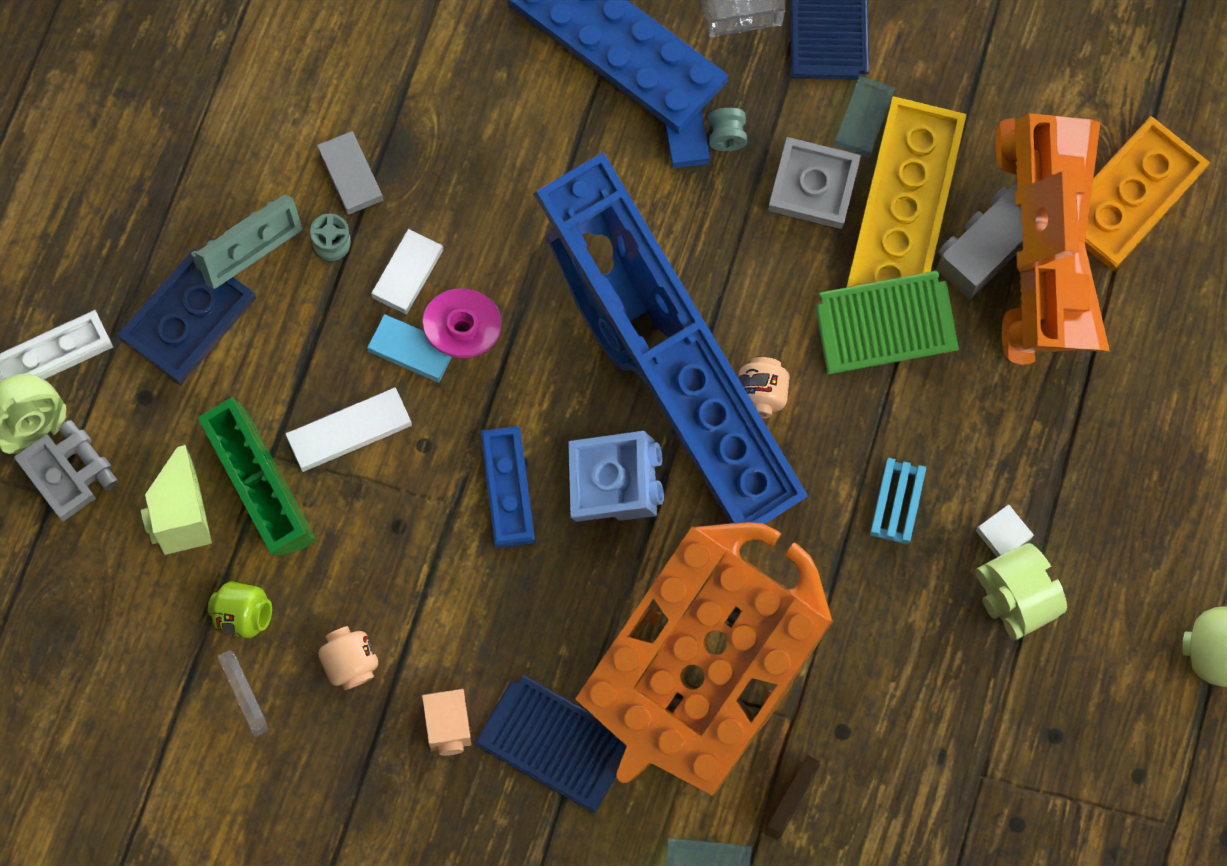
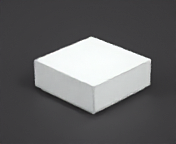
M1007 505L976 529V532L997 557L1018 546L1024 545L1034 536L1010 505Z

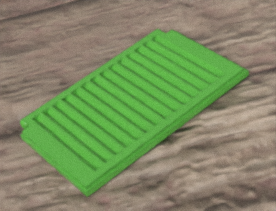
M938 271L820 292L819 297L822 300V304L815 305L827 374L959 350L947 282L938 281Z

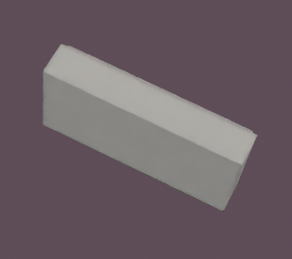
M353 131L317 145L320 156L348 215L383 201V195Z

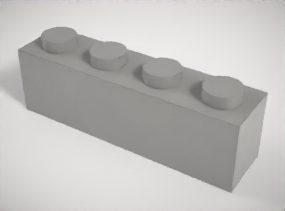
M1017 183L1010 189L1006 186L1001 188L990 201L992 207L985 214L978 211L965 225L964 229L966 232L959 239L954 236L951 237L938 252L941 259L936 270L969 300L1017 252L1023 249L1021 207L1015 206L1014 191L1017 190Z

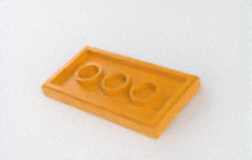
M1150 116L1093 178L1085 237L1086 250L1114 272L1206 170L1210 162Z

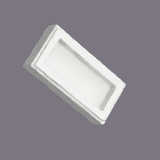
M408 229L372 291V298L407 315L442 254L443 246Z

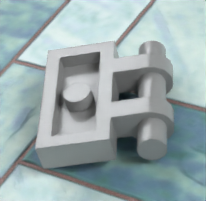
M72 420L65 422L59 428L65 440L58 445H55L48 434H46L14 456L19 466L62 522L96 499L87 487L89 484L98 481L104 490L108 491L118 483V480L111 472V464L105 457H99L90 445L92 439L85 430H79ZM73 454H78L86 465L79 472H76L67 460Z

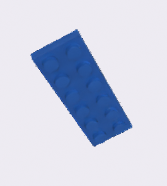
M508 0V5L678 134L728 82V74L628 0Z

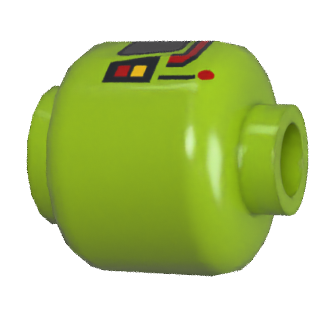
M231 581L222 585L218 592L212 594L208 603V613L212 616L213 625L217 631L243 638H252L260 631H264L269 625L272 616V603L267 599V595L262 588Z

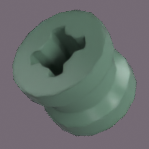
M720 108L708 115V125L713 130V133L709 136L711 148L718 151H734L747 145V134L743 131V126L746 124V113L738 108Z
M331 213L323 214L312 223L310 235L313 250L317 256L323 260L335 261L348 253L351 240L348 224L342 217Z

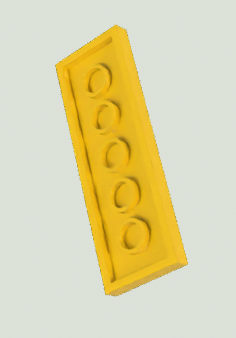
M892 97L847 287L931 272L967 114Z

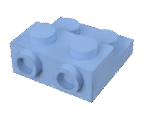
M645 431L569 441L571 518L578 522L615 517L621 521L657 516V505L663 504L664 501L662 484L660 481H656L655 467L662 465V451L659 443H654V439Z

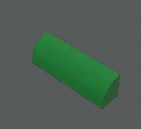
M231 397L197 417L270 554L274 556L287 555L317 542L318 540L246 408Z

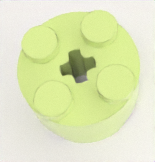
M1031 543L1018 546L976 568V575L987 593V596L983 597V604L988 614L993 619L1001 618L1008 634L1013 640H1017L1057 619L1067 610L1066 597L1059 579L1051 582L1045 571L1051 565L1045 556Z

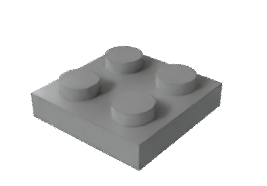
M787 137L768 211L843 229L861 155Z

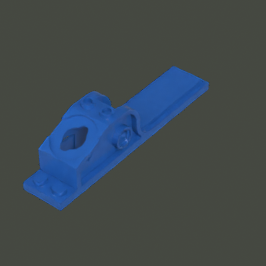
M604 152L533 193L554 228L545 234V237L568 283V288L578 310L610 360L623 371H634L648 386L729 523L754 522L766 524L808 497ZM584 233L604 235L610 240L613 247L612 259L614 265L609 273L601 274L586 249L588 245L582 236ZM645 312L648 313L658 329L668 337L651 349H649L643 337L638 336L630 323L631 320Z

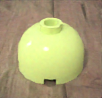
M18 374L0 381V448L3 452L19 454L38 439L48 434L49 431L53 435L59 431L66 418V405L47 381L31 374Z
M1227 606L1214 607L1204 611L1196 619L1192 632L1185 631L1183 637V655L1191 657L1192 668L1198 677L1212 685L1227 687Z

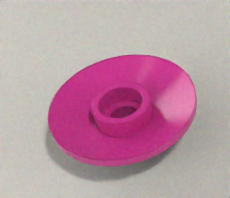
M452 289L439 294L428 304L423 315V330L429 343L439 352L456 358H470L486 352L496 343L501 331V316L497 306L486 295L471 289ZM463 327L466 328L468 331L459 332L456 331V329Z

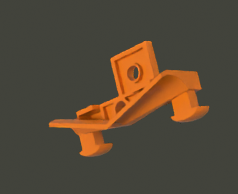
M1029 113L1018 119H1004L998 124L995 137L997 164L1003 171L1017 175V190L1014 191L1015 206L1021 207L1023 250L1017 252V269L1021 277L1020 284L1022 287L1020 292L1022 295L1020 299L1022 303L1021 308L1007 311L1002 323L1003 351L1005 357L1013 363L1020 365L1032 364L1035 361V352L1085 350L1110 352L1085 247L1101 122L1090 119Z

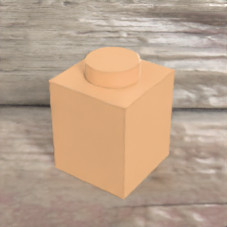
M459 689L422 695L430 751L439 750V755L447 756L462 753L464 746H471L464 690Z

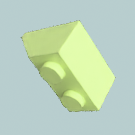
M186 445L179 446L145 494L148 508L141 509L146 533H149L152 544L159 543L164 555L212 544L195 466Z

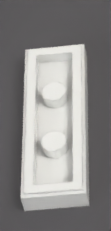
M93 310L0 353V381L18 374H31L44 380L113 348L96 311Z
M395 387L288 432L286 437L301 471L304 472L412 426V423Z

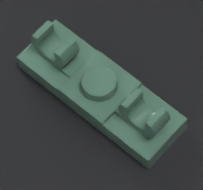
M284 194L275 201L266 203V207L258 212L251 213L249 217L224 232L216 240H210L199 251H193L191 253L196 268L201 270L205 284L216 289L301 232L303 228L294 199Z

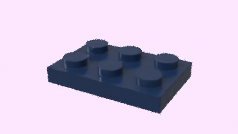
M195 248L118 334L121 342L180 386L256 299L255 293L234 277L216 289L207 286L201 270L196 268L191 255L193 251H197Z

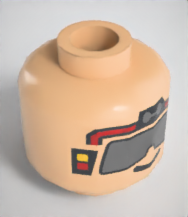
M767 357L752 358L750 363L740 368L738 379L761 418H770L772 412L782 410L786 406L790 376L786 369L781 367L780 361Z
M346 626L325 636L328 643L319 649L318 654L332 685H342L344 690H348L374 678L372 671L377 668L378 659L365 632L355 631L351 633L349 627Z

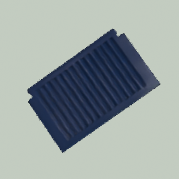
M790 0L791 78L858 80L859 74H869L868 0Z
M526 675L520 677L519 684L510 682L474 742V745L594 814L616 778L617 770L627 747L589 711Z

